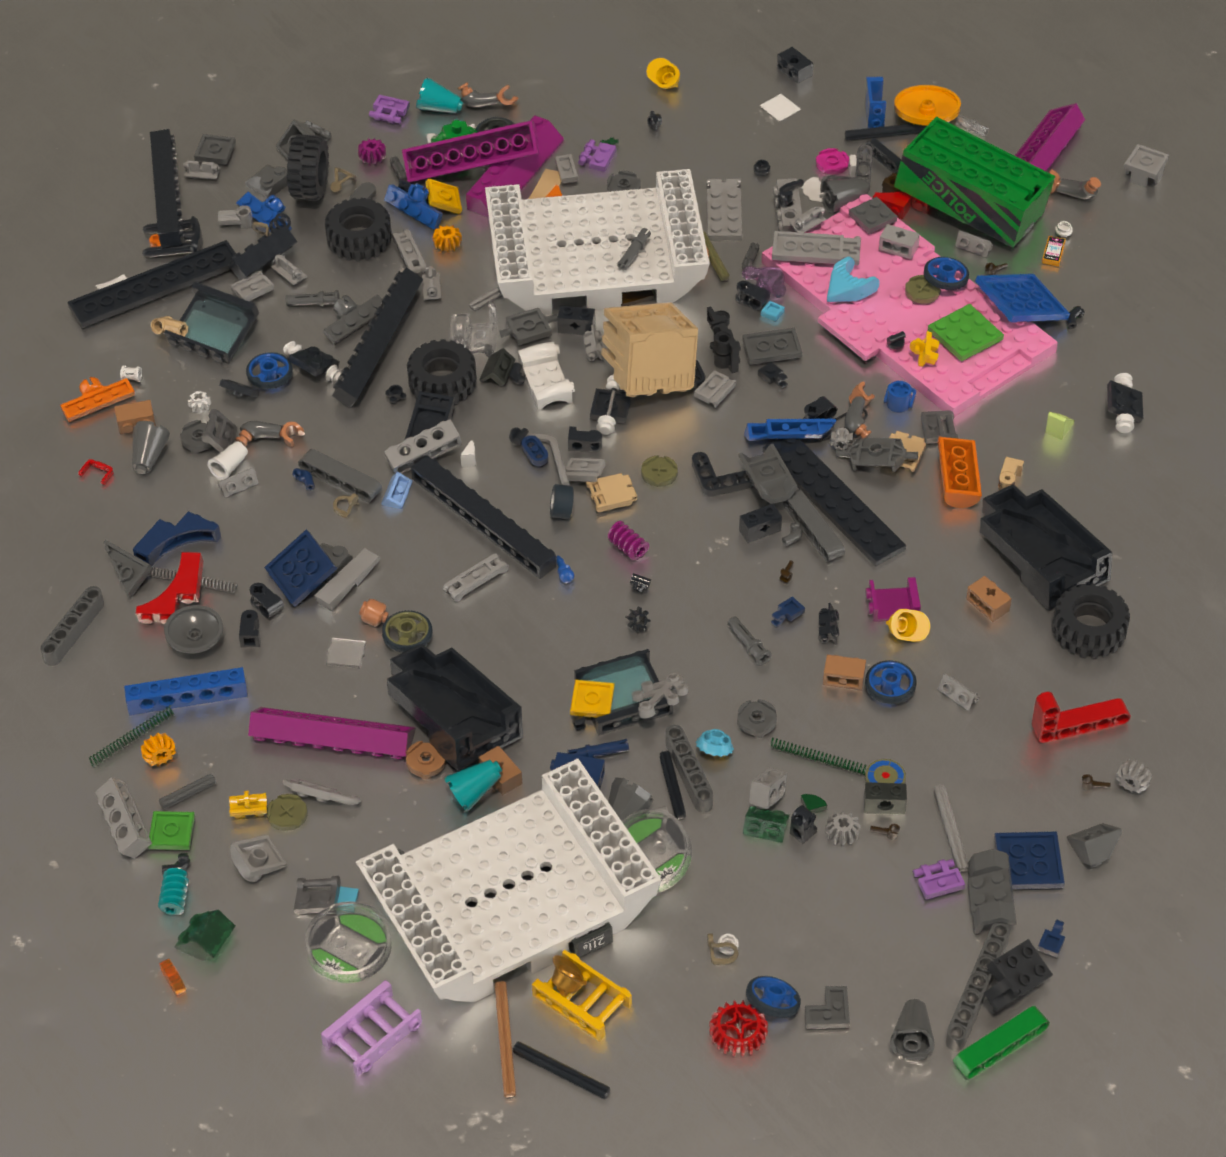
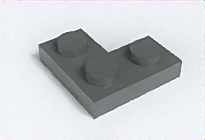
M825 986L826 1005H805L806 1029L850 1028L847 986Z

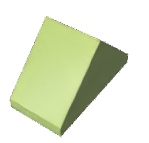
M1049 412L1045 433L1062 440L1075 420L1059 413Z

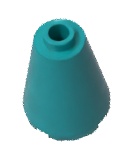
M426 77L419 92L420 97L417 99L416 109L455 114L461 111L463 106L461 97L430 78Z
M488 760L448 775L444 780L446 783L449 782L450 790L465 812H467L502 777L500 772L503 770L497 761L492 762Z

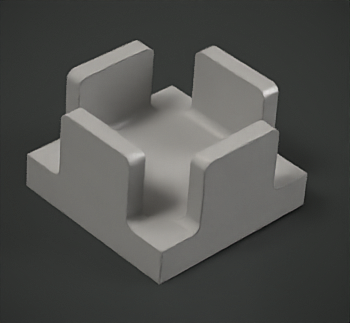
M1137 144L1124 164L1125 173L1129 174L1131 172L1130 182L1145 187L1148 178L1154 179V183L1158 184L1163 176L1164 167L1169 155Z

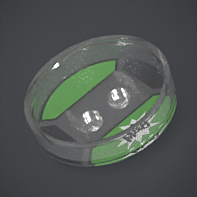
M658 809L639 810L622 819V823L661 878L657 893L665 891L678 883L688 870L692 857L691 841L682 824L673 815Z
M340 902L323 909L312 919L305 935L306 951L311 966L324 978L339 983L359 982L373 976L385 965L392 948L390 928L385 917L374 907L361 902Z

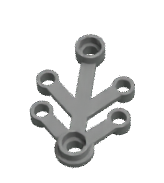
M672 673L664 681L657 683L652 681L642 682V690H635L631 693L633 701L639 702L646 698H652L639 704V716L641 718L654 716V706L663 697L667 699L668 705L678 704V696L688 694L687 685L682 684L684 682L683 676Z

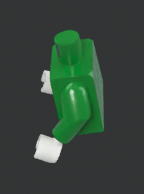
M454 120L452 124L444 125L438 136L436 133L426 135L428 143H434L478 132L475 124L467 126L466 121Z

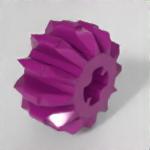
M368 138L367 141L363 140L359 144L358 157L363 163H368L369 165L374 163L376 165L377 162L382 163V160L385 159L386 147L381 140L376 141L375 138L373 140Z

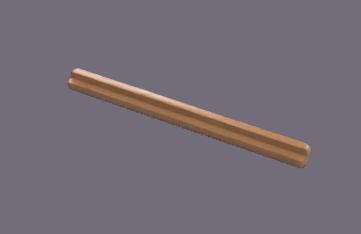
M497 981L495 983L503 1089L504 1096L509 1098L515 1097L516 1090L507 987L505 981Z

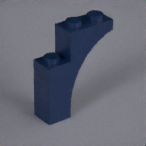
M189 511L175 526L170 522L159 519L135 545L133 553L137 558L153 566L162 556L177 547L195 542L217 543L221 539L220 528L217 523L206 520L200 515Z

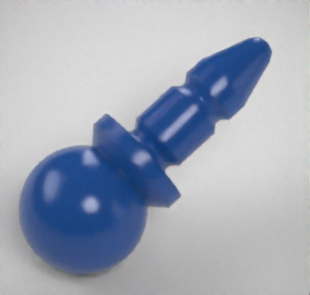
M558 555L556 563L559 567V578L563 583H570L574 579V572L569 565L565 564L563 558Z

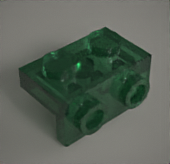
M750 806L745 815L743 834L782 843L790 815L780 810L770 811Z

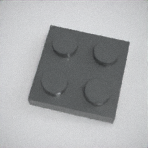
M203 134L194 154V159L199 162H215L227 165L236 140L234 137Z
M878 197L849 209V216L868 234L897 221V215Z

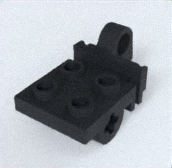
M711 306L707 307V321L714 333V341L710 342V349L714 353V364L720 369L729 368L731 373H736L740 364L739 351H741V346L734 339L731 329H728L730 314L723 310L714 312Z
M1027 939L986 966L998 983L983 994L996 1012L1021 995L1026 994L1053 976V974L1030 940Z

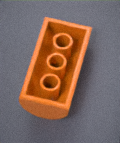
M939 437L938 449L945 502L955 508L971 507L978 503L982 497L975 440Z

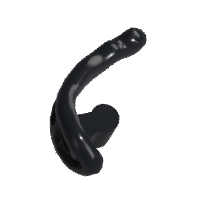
M799 179L780 187L777 198L778 204L781 207H786L788 203H791L793 192L789 190L795 187H802L804 181Z

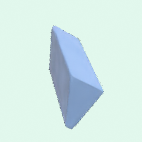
M396 472L389 482L381 505L402 509L413 480Z

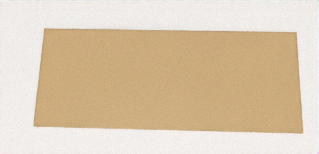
M545 169L529 199L545 198L555 185L559 186L561 180L558 171Z

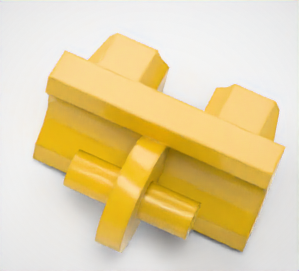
M927 331L926 337L923 340L916 338V340L910 342V350L917 355L919 354L918 366L923 367L925 363L932 365L936 363L938 353L935 352L939 347V341L932 338V332Z
M244 791V795L229 796L230 817L234 816L235 819H243L246 815L264 817L265 813H267L266 793L249 795V791Z

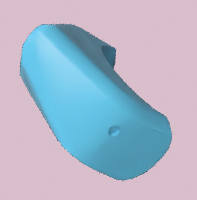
M848 256L837 262L833 267L827 302L862 300L877 291L879 279L874 276L867 279H858L850 275L855 262L853 258Z

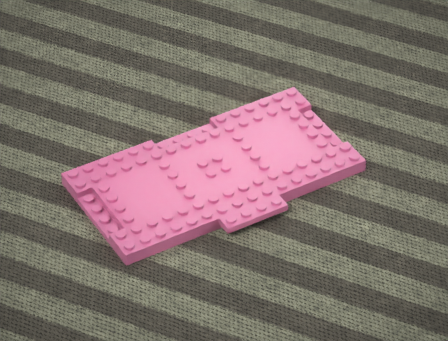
M868 194L861 195L855 201L847 203V205L840 208L839 213L805 232L844 235V238L861 237L859 265H854L850 275L858 279H867L873 276L879 279V288L868 297L852 302H827L831 273L835 264L772 260L773 246L762 252L761 263L824 313L818 317L819 324L863 360L867 361L873 356L878 357L942 411H952L954 417L1057 351L1058 342L1033 322H1010L985 292L970 279L960 289H941L938 299L934 302L919 304L910 300L905 294L906 283L913 276L924 275L925 264L929 260L940 256L934 252L935 246L922 236L919 238V247L912 259L879 250V239L885 227L868 234L849 216V209L873 199ZM897 218L896 222L890 224L915 232L899 218ZM956 271L954 278L960 280L963 276L960 271ZM968 304H971L1004 334L1002 341L962 362L940 341L939 347L935 352L938 353V360L934 365L925 363L923 367L918 366L919 354L917 355L910 350L911 341L916 340V338L925 339L929 324ZM903 331L906 335V338H904L905 345L900 349L890 348L887 345V338Z

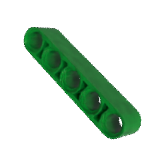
M1032 1006L962 1050L955 1056L953 1063L967 1079H971L1040 1035L1048 1028L1050 1022L1036 1006Z

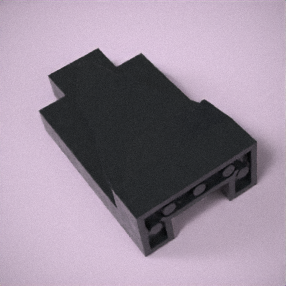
M1012 484L983 498L982 513L986 516L980 518V532L1020 569L1022 583L1048 611L1055 608L1056 602L1061 595L1074 586L1079 587L1080 584H1086V586L1096 584V586H1099L1111 580L1112 551L1043 489L1026 496Z
M420 644L390 659L391 675L393 676L387 678L388 695L429 730V742L457 771L478 761L481 755L495 747L500 746L503 748L523 738L522 707L454 648L451 647L435 655L424 644Z

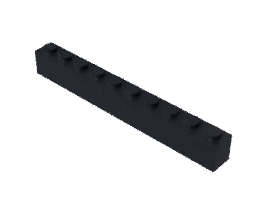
M170 129L150 132L160 245L161 248L181 245V237H184V231L182 227L175 136L171 135Z
M407 267L402 272L398 271L395 275V283H392L387 290L389 294H386L380 302L383 305L377 308L374 313L375 319L372 318L367 325L369 330H365L360 338L363 341L356 345L354 349L355 355L352 354L347 361L349 366L342 370L340 374L342 376L341 380L338 379L333 386L335 391L332 396L349 408L360 396L423 281L422 277Z
M427 455L411 466L412 480L536 577L541 579L556 568V554L552 549L545 547L539 539H535L526 529L518 526L513 519L505 516L500 509L492 506L487 499L479 496L474 489H470L461 479L456 478L448 469L443 468L437 460H433Z

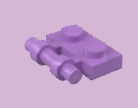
M379 95L373 104V110H376V112L370 111L369 117L378 121L385 120L391 124H401L402 117L398 116H405L410 107V101Z
M590 139L584 146V152H581L579 155L578 164L583 166L585 163H588L589 169L605 172L616 152V146L601 142L599 146H595V140Z
M944 859L938 860L935 864L920 865V868L913 870L915 878L922 876V878L918 879V884L925 900L965 889V882L958 868L949 869L955 867L953 859L946 861Z

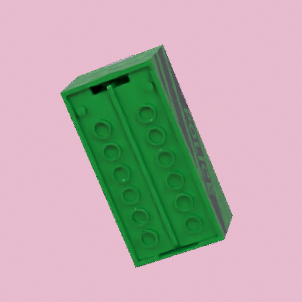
M935 117L904 149L894 187L990 237L1014 247L1021 238H1024L1034 223L1044 213L1056 176Z

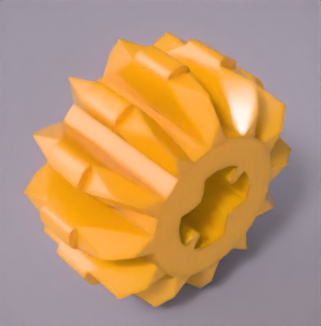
M446 224L445 227L440 226L439 229H435L433 242L436 249H440L441 252L444 250L449 252L450 250L455 251L456 248H460L462 235L459 228Z
M157 733L155 736L150 735V738L145 739L144 744L140 746L143 759L151 766L156 764L159 767L161 763L167 764V760H172V755L176 753L175 743L166 733Z

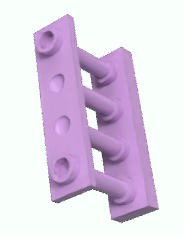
M387 980L383 981L321 1033L322 1043L328 1050L334 1045H338L355 1061L353 1067L357 1077L363 1072H367L373 1063L411 1031L417 1030L422 1023L421 1011L419 1009L409 1014L392 999V985ZM382 1005H387L403 1020L395 1028L376 1012ZM366 1018H370L387 1035L380 1041H377L359 1024ZM354 1031L371 1048L361 1055L343 1039L349 1032Z

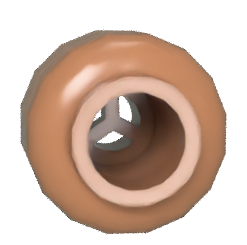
M369 599L363 602L359 615H361L363 622L377 627L381 622L384 623L389 613L386 612L387 607L384 603Z

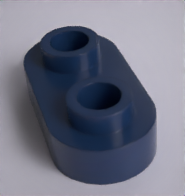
M532 435L524 437L522 440V450L530 462L535 466L545 465L548 462V451L539 438Z

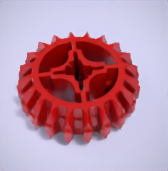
M734 1000L732 1005L726 1002L724 1008L719 1006L717 1012L713 1013L709 1024V1034L712 1036L713 1044L717 1043L718 1050L724 1048L725 1055L728 1052H732L733 1057H735L736 1053H740L743 1057L745 1052L752 1055L753 1049L759 1051L760 1044L764 1045L765 1038L768 1036V1022L765 1020L764 1013H760L756 1008L753 1009L751 1003L748 1006L745 1005L744 1000L741 1004H737Z

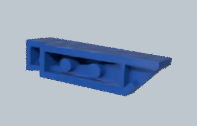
M766 419V423H747L744 436L749 441L766 438H822L830 429L834 428L836 419Z

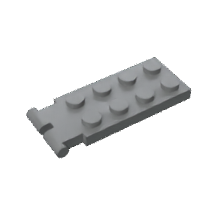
M707 179V186H710V189H707V231L710 241H742L741 189H737V186H741V179H726V182H722V179Z
M774 231L772 260L836 264L849 256L854 259V265H859L861 237L844 238V235Z

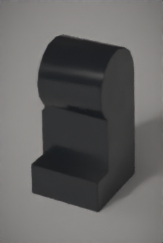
M569 426L568 451L597 452L602 449L601 432L598 430L577 431V427Z
M246 610L241 614L239 629L241 648L260 647L261 640L258 630L260 625L258 613L254 610Z
M800 805L792 814L789 834L804 844L817 833V827L814 825L816 815L804 805Z

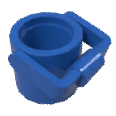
M894 381L887 387L884 402L887 403V407L893 412H905L909 408H913L916 390L911 388L907 382Z

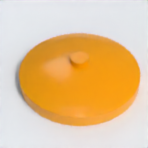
M918 85L906 88L897 94L894 101V110L900 118L913 124L926 126L935 117L950 122L959 115L961 109L960 98L954 92L934 85Z

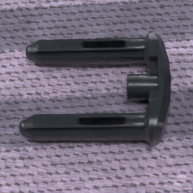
M192 216L191 219L182 220L183 230L192 229V231H184V241H191L190 243L162 248L161 246L149 247L142 251L143 256L150 258L199 251L202 245V232L198 219ZM157 223L147 224L143 227V232L148 234L158 233Z

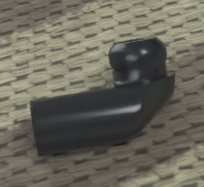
M1075 306L1069 312L1068 328H1076V317L1080 318L1084 315L1085 311L1081 306Z
M516 362L513 364L509 377L515 384L521 385L526 380L525 374L522 376V373H520L522 365Z
M180 853L175 864L162 865V875L169 868L185 870L190 865L189 855L187 853Z

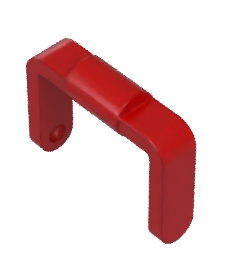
M93 459L87 460L78 472L79 476H83L90 466L107 471L101 480L102 485H105L114 474L111 466Z

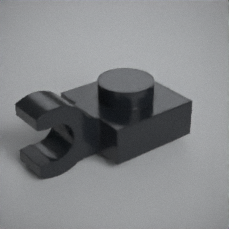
M770 362L758 370V376L767 383L775 382L780 388L788 385L784 381L788 379L787 375L774 363Z

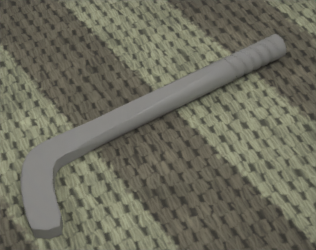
M530 434L538 437L541 442L550 444L562 485H569L557 439L546 434Z

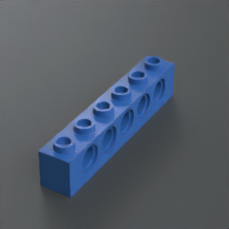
M243 667L124 686L129 716L162 711L169 707V705H171V709L248 697Z

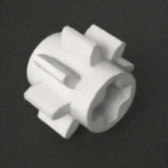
M196 391L190 394L188 406L192 408V412L204 413L206 410H209L208 405L211 404L210 397H207L206 392Z

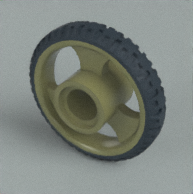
M412 610L396 612L388 617L382 627V637L385 644L394 651L402 653L420 644L426 646L430 642L433 633L430 620L424 614ZM390 628L397 629V642L389 636ZM417 633H425L424 636L419 641H417Z

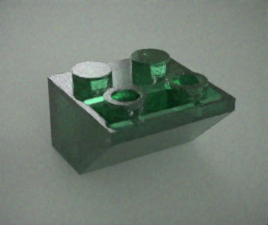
M219 909L195 914L190 919L188 928L178 936L179 941L174 947L202 961L213 959L236 925Z

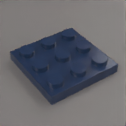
M307 529L264 567L294 607L338 569Z
M1057 831L995 833L996 850L1009 855L1012 889L1064 888L1065 882Z

